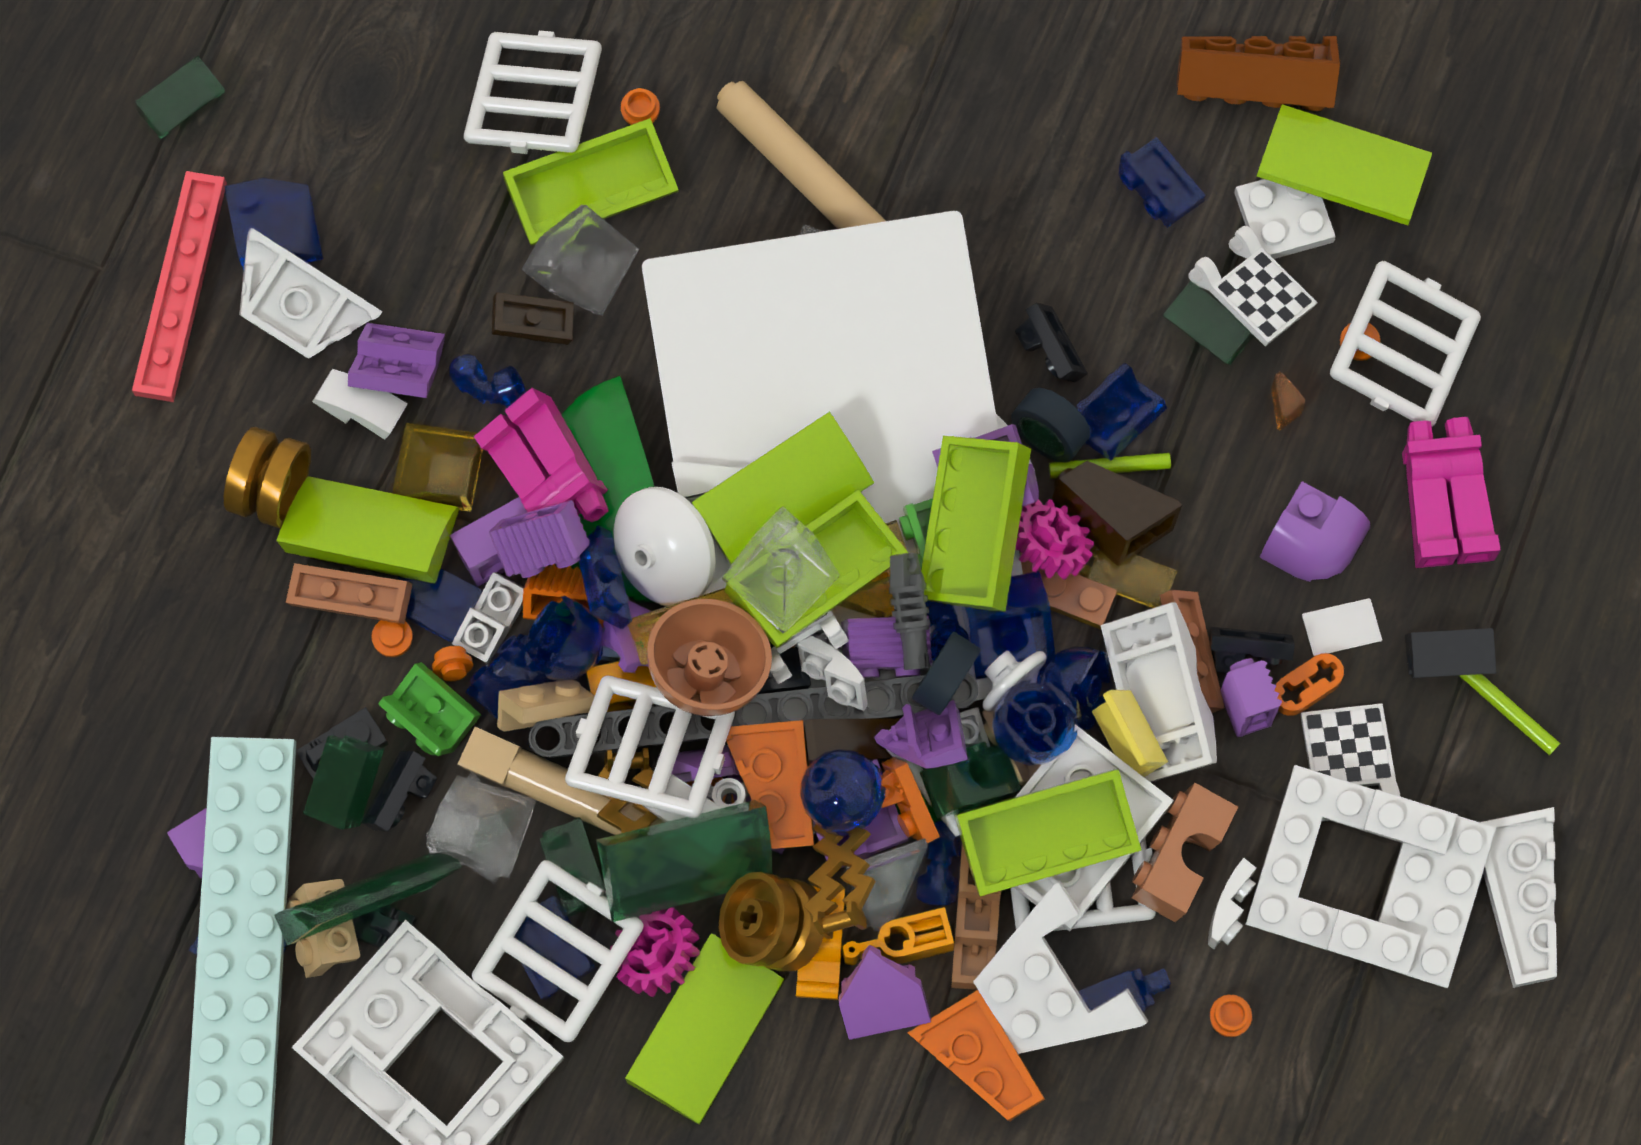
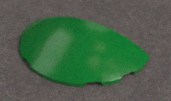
M618 376L592 387L577 397L561 414L592 467L597 480H601L608 489L602 495L609 509L604 516L597 521L590 522L585 520L581 513L578 515L580 523L583 524V530L586 532V537L589 539V546L580 554V560L570 567L572 569L578 567L580 570L586 568L588 571L594 569L596 572L602 570L604 573L610 571L613 574L612 593L631 597L635 602L655 603L641 594L628 580L619 564L614 545V523L622 503L639 490L655 487L621 377Z

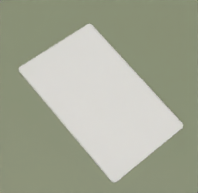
M1370 598L1302 614L1313 656L1382 641Z

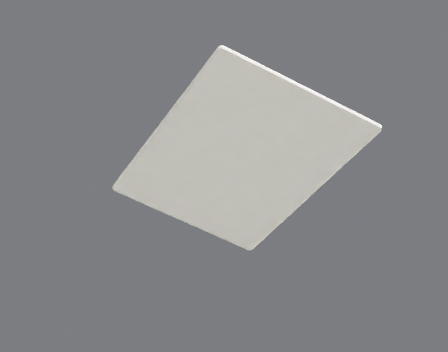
M958 211L942 212L645 260L642 264V272L673 462L681 461L744 468L830 411L874 481L873 485L861 493L908 553H917L913 539L905 540L899 523V517L905 516L903 511L905 505L911 503L914 505L933 499L938 468L932 451L941 448L943 435L975 438L998 429L961 213ZM695 496L686 499L692 504V502L700 496ZM713 539L716 558L713 579L737 574ZM1015 550L1005 612L932 601L925 602L926 607H929L927 616H929L931 625H929L930 641L935 643L933 650L940 652L953 632L981 648L978 657L968 672L975 678L979 687L976 700L985 699L992 690L993 682L984 672L999 656L1009 650L1017 659V662H1022L1036 652L1022 565L1019 560V550ZM890 569L839 605L874 618L892 617V611H895L894 605H891L890 599H893V594L889 593ZM927 667L926 671L920 670V675H925L930 667ZM880 670V677L864 679V682L903 677H896L895 670ZM1038 671L1016 694L1039 689L1041 686L1040 672ZM810 677L811 686L809 688L825 687L822 679L818 680ZM962 681L952 700L963 702L968 699L970 689L965 681ZM919 684L911 685L907 690V699L911 705L922 707L921 704L912 699ZM873 689L866 694L869 709L880 712L887 708L889 699L884 691ZM827 697L824 701L825 710L832 716L838 717L847 711L848 705H841L833 698ZM793 698L784 704L783 712L787 719L799 721L806 716L807 708L802 700ZM751 703L744 707L742 718L748 725L762 724L766 718V712L761 705Z

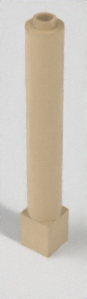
M744 81L737 82L736 84L730 82L721 89L717 96L719 100L717 110L837 229L886 221Z
M474 727L458 762V765L463 769L517 791L615 836L621 834L620 830L597 817V814L610 799L601 794L570 787L565 781L567 768ZM629 802L620 813L635 822L645 814L632 807L633 803ZM660 818L647 829L649 834L667 845L666 849L658 855L731 887L735 880L746 875L752 860L746 857L747 848L731 841H726L717 856L704 850L679 830L670 827ZM636 841L633 843V844H636V845H638V846H640V847H642V848L647 849L646 847H644L643 845L639 844V843L636 842Z

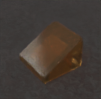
M1279 372L1275 375L1271 390L1277 429L1281 430L1302 414L1305 398L1285 374Z

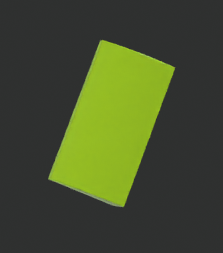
M1282 104L1257 177L1408 226L1432 152Z
M651 118L579 144L578 149L573 153L556 152L503 172L507 189L531 246L679 192Z
M829 411L694 500L692 505L703 517L711 536L735 572L739 573L858 489L862 492L873 485L874 481Z
M943 435L921 569L927 588L924 590V595L928 596V601L992 611H1006L1031 448L1017 442Z
M308 476L291 503L276 541L286 553L436 584L459 509L452 505Z
M858 489L729 579L724 591L737 607L749 613L759 623L769 642L778 648L889 570L890 556L908 553V551Z
M1119 769L1109 770L954 815L979 896L1141 851Z
M712 933L701 949L700 955L697 956L693 963L694 971H688L684 978L685 982L679 986L625 1077L627 1083L698 1125L702 1122L784 982V978L764 966L741 964L731 958L723 947L721 938Z

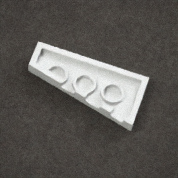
M1554 807L1480 822L1496 827L1483 874L1513 988L1549 981L1557 977L1556 923L1554 916V901L1556 900V883H1554L1555 842H1553Z

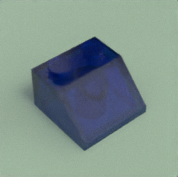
M260 178L224 186L238 259L243 270L247 235L250 228L260 232L306 263L323 259L308 185Z
M1040 571L1011 576L1005 612L961 606L967 640L981 648L978 657L973 663L976 680L987 678L988 676L984 673L985 670L1008 650L1017 659V662H1022L1031 654L1042 651L1047 657L1043 666L1056 664L1050 602Z

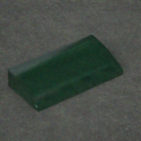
M756 800L701 813L697 818L685 817L597 839L610 916L613 922L725 894L736 880L748 873L763 872L772 874V850L766 806Z
M428 853L274 914L288 946L428 890L460 869L461 864L458 859L450 855Z

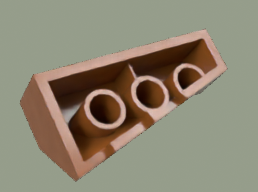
M1231 36L1182 37L1177 95H1184L1185 98L1193 101H1203L1207 97L1221 98L1230 104H1244L1246 101H1256L1273 108H1280L1282 104L1301 105L1302 108L1310 111H1321L1324 107L1334 108L1340 69L1337 36H1323L1322 44L1306 43L1305 36H1289V42L1284 44H1275L1266 36H1252L1246 39L1244 44H1236V39Z

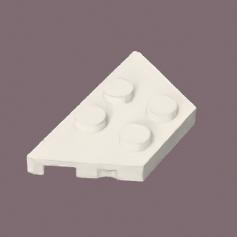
M250 228L248 231L239 315L308 359L324 350L328 345L341 340L355 329L381 315V310L253 228Z

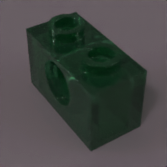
M980 742L966 748L968 760L920 771L937 819L997 803L1021 790L1005 743L988 748L986 742Z

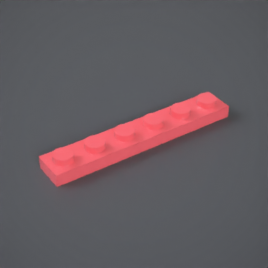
M190 171L185 173L132 388L135 396L174 402L227 185L224 177Z

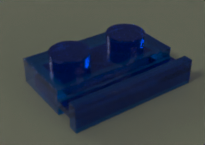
M440 568L436 584L400 576L397 578V580L408 581L413 584L406 619L451 643L469 609L475 607L483 590Z
M551 896L540 903L571 924L557 897ZM528 916L514 936V938L578 980L596 969L588 955ZM521 963L540 999L546 1000L551 997L550 995L562 990Z

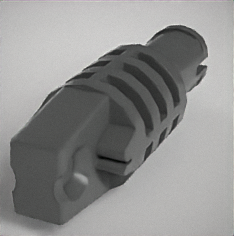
M902 553L890 556L889 593L893 594V599H890L891 605H894L895 611H892V617L896 618L893 627L896 629V633H900L904 670L931 667L926 640V630L929 629L931 621L927 619L929 607H926L925 602L928 601V596L924 595V590L927 588L921 572L918 553Z

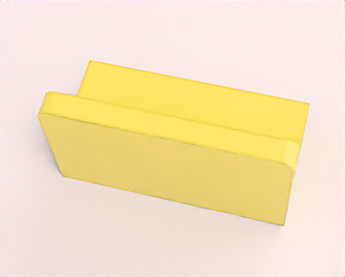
M1109 690L1104 693L1103 697L1106 702L1092 710V713L1113 753L1143 777L1168 763L1131 690Z

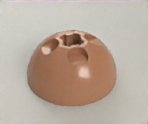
M694 599L672 607L659 618L649 637L647 661L656 687L670 703L694 715L721 716L744 707L757 696L769 676L772 653L769 640L763 628L749 613L725 601Z

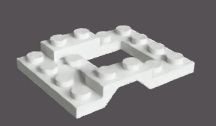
M1294 765L1245 925L1448 988L1496 827L1457 816L1458 814L1381 790L1367 788ZM1322 818L1402 843L1378 921L1298 897Z
M406 920L292 1047L330 1083L402 1145H489L564 1059L557 1050L498 999L467 976L438 947ZM440 1010L445 1012L502 1061L499 1067L447 1126L386 1073L388 1068Z

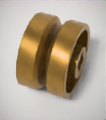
M258 427L250 428L240 441L230 464L224 489V507L226 511L243 517H249L257 511L261 523L281 528L292 501L308 477L311 463V448L309 444L291 438H286L278 444L275 433Z
M763 872L748 873L736 880L726 893L720 909L719 932L722 945L728 955L741 964L764 966L778 971H796L807 965L818 952L823 936L820 935L813 923V916L803 907L818 893L816 889L804 881L780 878L777 875Z

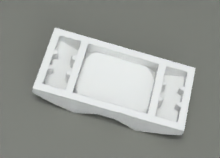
M1171 602L1100 625L1116 690H1131L1168 760V763L1144 778L1149 782H1153L1217 763L1213 715L1201 691L1197 675L1196 648L1177 603Z

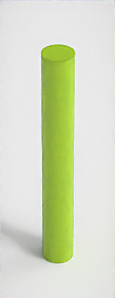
M1170 453L1049 463L1050 479L1057 478L1065 469H1074L1086 461L1114 473L1171 469Z
M1482 674L1460 676L1549 756L1561 744Z

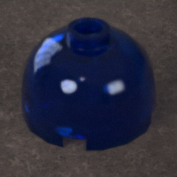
M561 596L563 601L560 603L552 600L537 615L528 635V639L534 641L532 653L525 650V660L528 668L535 673L556 681L579 678L595 666L603 654V629L599 619L590 609L567 596Z
M1074 646L1058 652L1051 658L1046 667L1043 666L1040 669L1036 687L1040 691L1041 701L1046 713L1051 718L1071 728L1076 724L1082 730H1089L1095 725L1097 721L1092 710L1106 702L1103 696L1099 697L1102 682L1110 683L1111 678L1108 655L1105 652L1092 648Z
M1026 680L1007 691L995 708L992 721L995 741L1002 752L1013 761L1029 766L1045 765L1063 755L1075 741L1077 730L1074 732L1075 724L1073 719L1077 715L1067 695L1056 686L1047 682L1040 685L1030 683L1032 680Z
M837 749L824 752L806 768L800 782V798L805 813L818 826L830 834L846 836L850 835L846 831L853 830L856 827L860 829L865 828L880 812L885 799L886 788L881 785L882 778L880 776H883L882 770L863 754L855 751Z

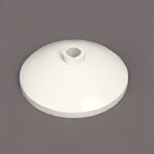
M663 487L644 488L630 495L622 503L614 523V545L619 564L632 585L653 602L669 607L700 598L712 582L716 558L711 533L699 511L682 495Z

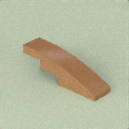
M963 844L961 849L951 988L978 990L973 981L996 955L1001 891L979 896Z

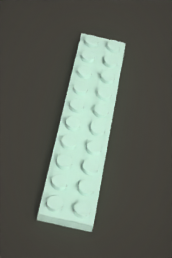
M211 737L185 1145H272L296 741L294 739Z

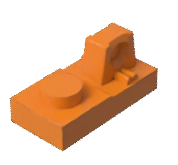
M896 757L881 763L885 772L867 784L876 805L884 808L897 803L901 814L897 815V820L908 838L912 837L925 845L939 838L938 831L908 763Z

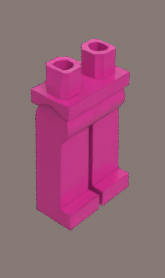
M534 388L529 389L505 410L508 417L500 414L474 436L480 447L489 452L520 497L527 512L570 500L574 502L577 515L581 513L584 519L590 522L599 520L609 511L602 496L608 489L601 480H597L592 467L550 396Z
M1468 417L1447 420L1445 423L1447 438L1433 439L1431 421L1411 422L1408 426L1407 444L1402 452V457L1407 471L1416 568L1453 565L1455 559H1457V564L1494 561L1501 551L1498 535H1495L1483 475V462L1479 450L1482 447L1480 435H1473Z

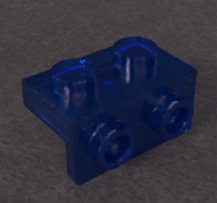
M1157 137L1132 155L1129 151L1121 155L1118 172L1120 179L1129 190L1133 191L1135 189L1144 199L1143 205L1148 214L1155 220L1160 219L1167 228L1205 201L1206 195Z
M1124 363L1114 373L1108 375L1104 382L1086 399L1080 401L1076 408L1085 417L1090 427V438L1086 441V444L1112 461L1167 409V406L1161 396L1137 381L1132 367Z
M519 634L517 637L514 635L499 647V656L490 666L485 665L475 672L470 679L472 685L465 693L470 698L477 700L498 721L499 691L554 682L565 670L533 637Z

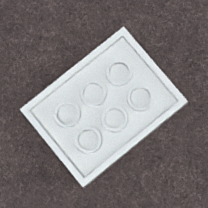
M1076 724L1073 725L1016 795L1018 797L1109 770L1119 769L1140 844L1174 801ZM1133 853L1013 888L1037 905L1050 888L1060 880L1080 911L1079 915L1062 925L1070 932Z

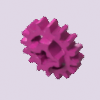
M1038 499L1037 502L1024 506L1021 510L1015 550H1020L1022 553L1019 560L1021 562L1029 560L1033 563L1032 571L1037 572L1039 569L1045 570L1047 578H1052L1055 572L1058 573L1062 580L1066 579L1070 573L1074 576L1078 575L1093 554L1090 549L1093 547L1094 541L1086 538L1090 532L1089 528L1080 527L1077 523L1081 518L1078 515L1070 517L1067 514V506L1064 505L1059 509L1055 507L1053 500L1048 499L1046 504L1043 505Z
M655 905L652 914L641 908L639 909V919L643 922V930L617 971L619 973L616 977L636 994L644 991L650 997H654L658 987L668 994L671 992V982L675 980L681 985L685 982L681 975L684 970L694 971L695 967L689 960L690 957L700 955V950L693 945L700 938L691 929L693 926L692 922L684 915H681L675 908L670 907L666 911L660 905ZM616 930L615 934L619 937L623 930ZM637 970H641L643 973L650 972V974L638 973Z

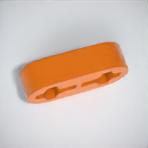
M1321 653L1281 678L1276 683L1274 690L1279 693L1277 699L1282 701L1278 711L1287 716H1295L1335 691L1344 676V667L1341 661L1334 655ZM1318 665L1323 669L1331 667L1334 670L1330 677L1331 682L1326 678H1322L1314 684L1310 681L1316 676L1319 670ZM1300 686H1304L1305 690L1299 694L1297 699L1298 704H1295L1292 700L1287 702L1282 700L1285 687L1290 691H1294Z

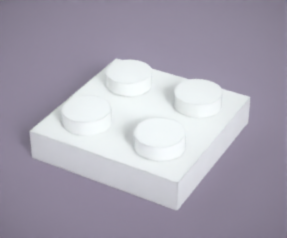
M1266 179L1235 188L1234 193L1245 225L1254 231L1261 247L1273 259L1334 243L1336 236L1321 197Z

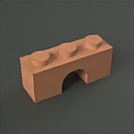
M1197 783L1190 786L1184 793L1179 790L1175 794L1173 804L1167 810L1168 813L1172 814V817L1167 827L1161 825L1150 843V848L1155 851L1149 863L1146 861L1141 863L1132 880V883L1136 884L1137 887L1131 898L1173 922H1176L1187 913L1204 878L1191 871L1185 865L1181 855L1182 845L1184 843H1193L1210 852L1222 842L1238 809V806Z

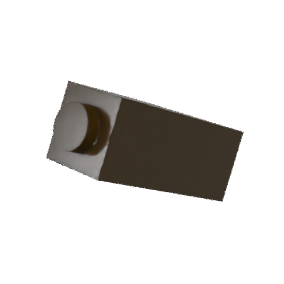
M1089 461L1082 463L1074 469H1065L1054 482L1056 488L1052 500L1055 507L1060 509L1065 505L1068 507L1067 514L1070 517L1078 515L1081 519L1077 524L1090 530L1086 538L1094 541V545L1116 566H1119L1172 532L1182 508V504L1178 500Z
M901 718L804 720L809 774L818 779L834 777L876 759L881 770L884 771L881 763L889 760L892 756L884 747L876 743L874 737L881 729L890 730L891 726H894Z

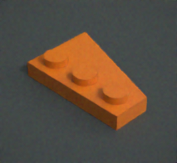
M804 721L731 726L726 742L771 848L814 845Z
M979 990L932 1017L931 1023L921 1024L908 1032L911 1037L1008 1121L1013 1120L1045 1100L1039 1087Z

